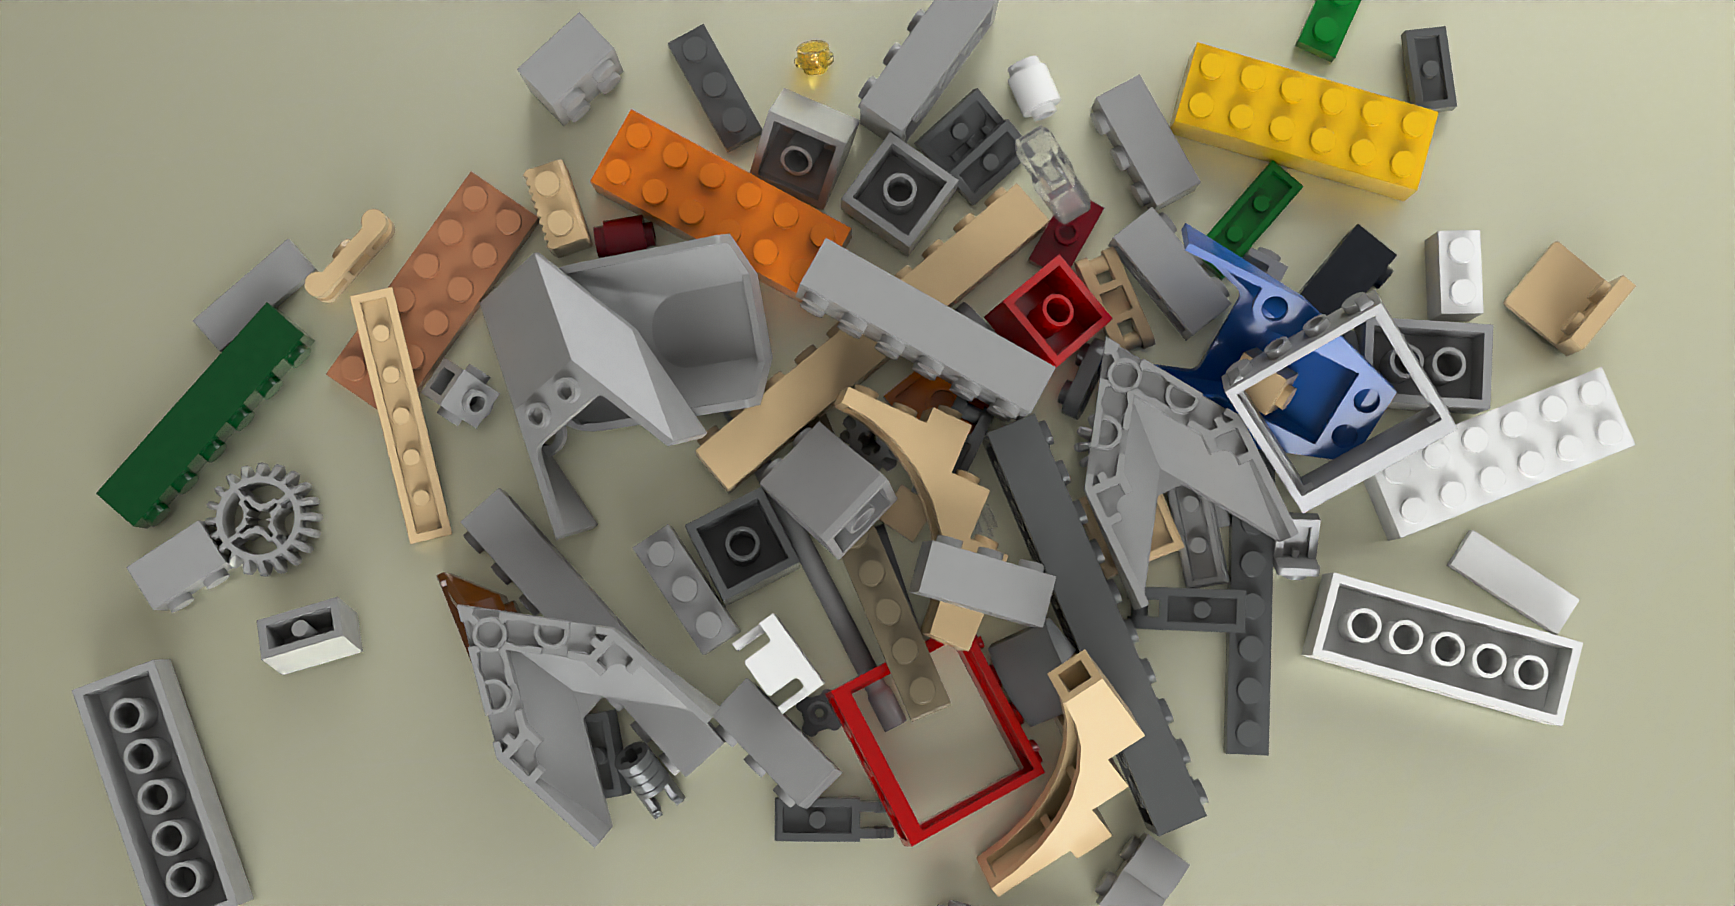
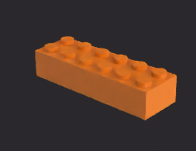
M632 109L590 180L597 193L638 215L642 214L645 219L652 221L654 224L685 241L730 234L757 272L759 281L799 303L802 300L795 297L799 285L825 238L845 249L852 239V228Z

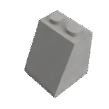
M818 422L813 428L807 427L795 438L793 442L794 448L783 459L777 458L769 464L763 473L764 479L760 482V485L769 496L839 561L896 502L897 497L888 479L822 423Z

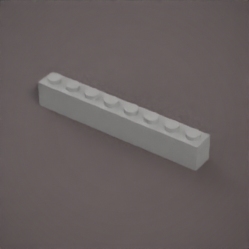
M498 488L461 521L462 525L468 530L463 535L466 541L479 554L485 550L495 561L491 566L492 570L506 585H509L512 581L523 593L519 597L520 602L532 615L537 616L541 613L547 618L616 628L648 652L506 491ZM606 698L618 712L625 708L635 719L630 724L633 730L645 743L653 740L663 751L658 756L659 759L674 775L681 772L687 777L726 742L715 731V727L710 721L704 724L691 711Z

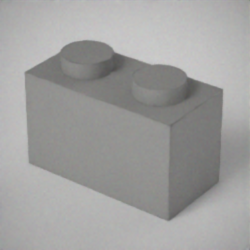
M198 520L126 567L153 610L177 612L194 601L192 594L204 586L207 589L214 588L230 577L227 572L232 569L228 566L230 555L222 554L218 550V547L223 542L214 541L210 537L211 533L217 531L214 526H208L204 521Z
M339 597L257 620L261 660L282 675L363 652L358 615Z

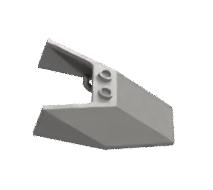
M539 252L533 253L480 302L556 540L592 530L598 525L553 458L566 443L567 428L565 424L597 396L606 397L667 446L701 439L707 434L638 330ZM556 433L553 443L550 445L545 444Z

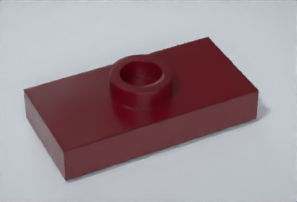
M1068 188L1027 262L1042 269L1060 254L1066 263L1072 267L1104 207Z

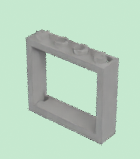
M1375 289L1368 293L1359 292L1344 301L1342 308L1328 316L1322 314L1312 318L1303 326L1302 331L1289 338L1280 337L1266 346L1263 353L1251 360L1242 359L1237 361L1227 369L1225 375L1221 376L1226 395L1303 514L1458 429L1449 410ZM1375 316L1429 407L1301 477L1245 390Z

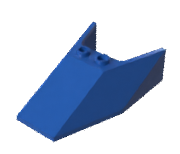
M1185 223L1181 229L1185 251L1212 263L1238 289L1239 297L1198 366L1187 369L1154 365L1203 393V396L1223 408H1228L1238 414L1224 391L1221 376L1226 374L1227 369L1240 360L1244 352L1256 347L1264 352L1269 343L1280 337L1289 338L1302 331L1303 326L1309 320L1321 315V313L1302 295ZM1341 335L1288 365V368L1298 373L1297 378L1292 384L1293 387L1297 388L1295 395L1285 409L1278 408L1267 415L1261 412L1260 414L1285 453L1333 460L1366 442L1397 391ZM1249 431L1257 449H1261L1257 441Z

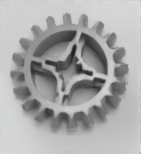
M262 462L258 463L255 472L250 466L241 467V479L234 474L227 475L226 479L230 486L229 489L221 486L214 488L216 494L222 498L219 503L214 501L207 503L209 509L216 510L217 512L216 518L209 517L204 522L208 526L217 527V531L211 533L210 537L214 541L223 542L218 547V550L222 554L230 555L228 559L229 567L236 569L243 564L244 574L253 575L258 568L260 576L269 577L273 567L277 573H286L288 569L287 560L293 565L299 566L302 563V558L298 553L299 550L306 553L314 551L313 546L306 542L308 536L319 538L321 535L319 530L311 528L312 522L322 521L323 515L311 513L310 510L320 504V500L318 497L305 498L311 491L312 485L308 482L298 485L300 480L298 472L291 471L286 475L285 466L276 464L270 471L268 464ZM263 486H276L285 495L280 499L273 498L271 501L264 503L261 498L255 497L251 491ZM240 505L244 517L239 526L235 528V515ZM294 510V525L289 535L285 529V520ZM260 511L270 513L271 518L266 519L270 521V524L267 526L268 528L258 525V521L262 520L258 518L261 514ZM263 536L268 542H273L277 549L265 554H256L248 550L243 544L248 540L255 541Z

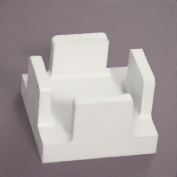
M772 613L761 621L759 625L732 643L737 651H740L763 633L768 635L770 642L747 658L745 665L767 695L776 693L795 678L801 681L803 689L778 706V709L783 714L821 687L825 681L779 617Z

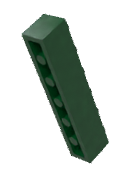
M266 302L96 494L133 527L148 529L150 526L155 527L160 524L171 510L169 507L170 503L179 494L187 493L197 483L199 479L197 473L207 462H214L223 454L227 448L225 442L235 430H243L253 420L255 416L253 410L263 399H270L279 391L283 385L281 379L291 367H299L309 357L311 353L309 347L315 340L281 310Z

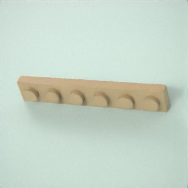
M393 287L352 295L350 300L410 544L451 535L452 529Z

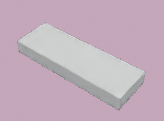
M1474 530L1467 532L1447 564L1451 569L1554 635H1558L1580 600Z

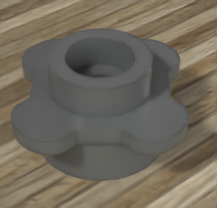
M829 689L823 690L818 696H807L796 704V708L802 713L804 720L802 731L807 736H816L819 731L825 729L836 731L841 727L825 693L831 691ZM817 709L823 710L824 714L822 717L816 716L815 712Z

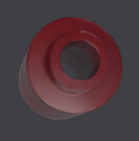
M642 214L603 221L602 226L593 227L598 258L657 246L653 222H645Z

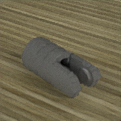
M639 741L628 745L616 757L615 767L654 819L662 816L663 812L661 811V805L653 796L660 793L663 789H665L668 797L676 805L682 803L686 798L645 742Z

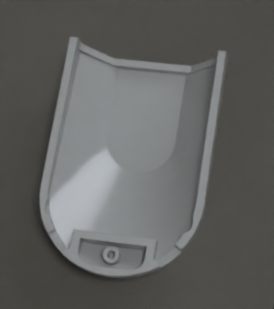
M730 234L714 235L578 262L559 268L638 330L696 416L761 405L773 359L757 272ZM599 395L565 425L582 431H604L640 424L606 397Z

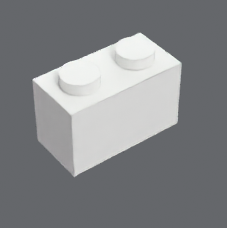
M1480 230L1437 231L1425 240L1428 320L1470 321L1484 313Z

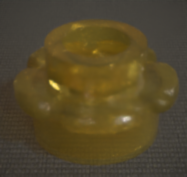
M811 40L800 44L796 48L797 57L794 59V64L796 67L802 68L807 75L823 74L828 70V66L834 62V55L826 41Z

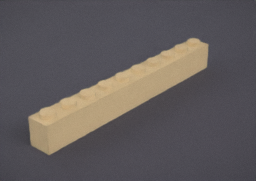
M1017 183L1008 191L1000 187L986 199L984 204L987 208L976 217L972 213L966 215L953 227L955 235L945 243L941 239L936 240L921 254L925 260L914 269L909 265L905 266L894 276L952 308L1042 233L1050 220ZM837 322L826 333L830 339L818 349L813 344L807 347L794 359L797 364L795 368L786 375L779 371L766 382L761 405L732 410L729 415L733 419L723 428L719 429L717 425H714L707 430V434L697 440L700 447L695 450L696 456L726 492L730 494L790 444L801 433L800 430L816 417L819 416L821 418L833 408L841 390L847 387L854 389L855 384L860 385L891 359L875 349L877 342L863 334L860 339L854 338L837 327L839 322Z

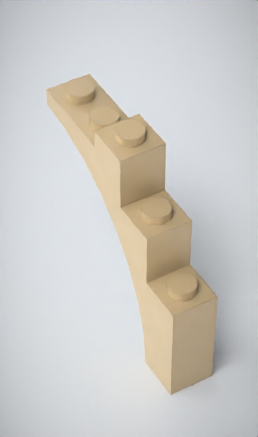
M855 384L854 389L847 387L841 390L834 407L865 425L889 447L907 471L922 501L931 533V540L936 541L937 535H944L963 541L961 549L977 553L978 547H984L998 551L999 543L979 534H975L974 539L970 538L990 490L980 486L981 479L969 472L957 469L956 474L952 473L972 426L961 420L962 414L950 407L939 405L937 409L933 407L923 411L919 420L916 418L918 412L914 409L896 402L891 407L877 400L879 394L865 386ZM1004 553L1002 561L1006 562L1009 555ZM930 598L920 632L956 650L969 651L984 614Z
M1085 649L1047 673L1059 694L1064 715L1063 744L1056 768L1050 780L1025 817L1001 840L976 858L990 888L998 897L1067 852L1071 851L1078 859L1113 836L1097 807L1129 786L1112 757L1144 737L1145 734L1128 706Z

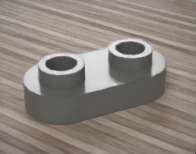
M1095 337L1091 344L1086 342L1081 346L1075 361V365L1079 366L1073 381L1066 380L1057 402L1063 405L1062 414L1076 420L1083 414L1100 378L1105 341Z

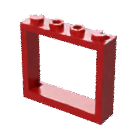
M977 634L969 651L957 650L1015 760L1018 769L920 823L916 819L852 695L891 674L887 663L884 662L825 693L904 846L912 847L1046 773L1041 765L1044 761L1038 752L1041 749L1033 739L1028 740L1021 727L1024 724V718L1020 715L1012 701L1008 702L1001 689L1003 685L993 663L988 664L981 651L985 646L982 637H978ZM932 638L925 640L929 653L945 645Z

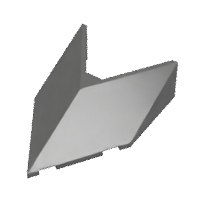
M1105 337L1084 492L1133 609L1137 610L1149 605L1145 596V587L1158 496L1178 486L1184 485L1278 542L1298 535L1299 532L1240 415L1228 408H1223L1203 396V393L1144 358L1140 359L1120 347V344Z
M457 605L461 622H464L470 645L468 651L485 716L488 715L494 737L493 747L497 760L594 848L613 827L585 716L600 699L609 698L687 710L696 715L704 724H707L720 709L719 705L616 628L475 606Z

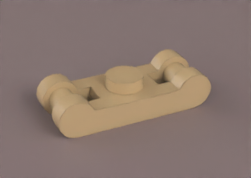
M367 210L361 217L362 228L351 240L346 239L338 245L332 254L333 261L324 271L313 272L307 276L304 285L310 295L323 303L334 302L389 242L395 233V226L380 210Z
M1112 246L1102 250L1099 257L1088 260L1086 257L1074 262L1078 277L1113 318L1102 328L1105 336L1120 344V347L1127 351L1140 346L1142 349H1146L1155 345L1152 330L1116 249ZM1108 271L1112 281L1100 285L1096 275ZM1130 320L1134 331L1122 336L1118 325Z

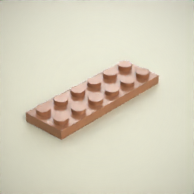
M470 172L388 286V288L393 287L418 393L477 312L480 302L489 295L540 221L532 212L473 172ZM357 330L326 375L377 409Z

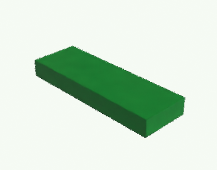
M1272 160L1206 236L1242 258L1304 186ZM1202 259V265L1221 281L1225 278L1212 263Z

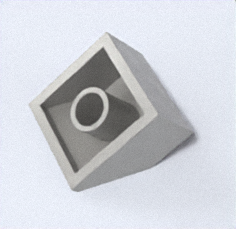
M784 88L768 111L750 173L789 195L824 210L848 157L860 120Z

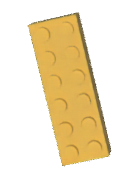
M1197 42L1188 59L1169 127L1176 136L1266 162L1274 160L1283 167L1405 201L1418 190L1439 112Z

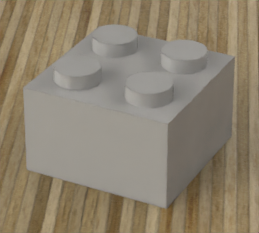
M580 12L517 69L530 92L563 126L570 120L572 122L580 120L591 107L589 103L600 93L607 94L614 89L621 80L620 74L624 72L614 47Z
M890 132L841 198V209L909 257L957 191L959 180Z

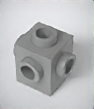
M446 358L443 359L421 392L441 406L436 413L456 426H459L461 421L464 420L476 429L481 421L490 414L494 402L500 394L486 385L491 377L471 364L464 370Z

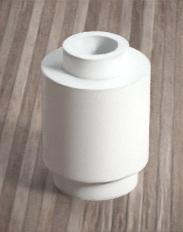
M1038 56L1024 58L1008 68L1010 75L1008 83L1023 117H1033L1034 121H1039L1053 115L1057 111L1055 106L1061 101V98L1046 64L1040 63Z

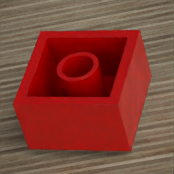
M1060 254L984 316L985 320L999 336L1056 368L1113 320Z

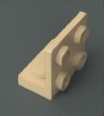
M1556 241L1548 247L1503 303L1561 353L1569 356L1583 350L1636 285L1624 275L1607 282L1565 246Z

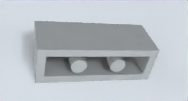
M1140 74L1096 97L1092 106L1093 113L1090 114L1093 125L1101 136L1106 134L1114 147L1110 150L1112 158L1121 171L1127 170L1134 183L1131 185V191L1141 207L1145 205L1148 209L1153 207L1157 212L1195 191L1201 181Z
M1151 207L1116 234L1108 246H1113L1116 249L1121 262L1185 341H1187L1224 312L1232 303L1227 299L1229 292L1225 285L1215 276L1210 278L1201 267L1203 264L1202 258L1185 251L1183 243L1174 234L1177 232V229L1172 220L1165 213L1161 212L1158 214Z
M667 524L633 547V550L702 655H707L741 632L672 526Z
M937 535L936 541H922L909 589L910 593L1025 626L1043 628L1056 576L1043 573L1045 565L1025 559H1019L1018 565L1002 561L1004 553L984 547H978L977 553L961 549L963 541L944 535Z
M748 678L720 705V709L713 716L719 723L715 731L731 747L738 743L748 753L744 761L760 777L767 773L777 783L773 791L790 808L796 803L798 806L808 809L843 773Z

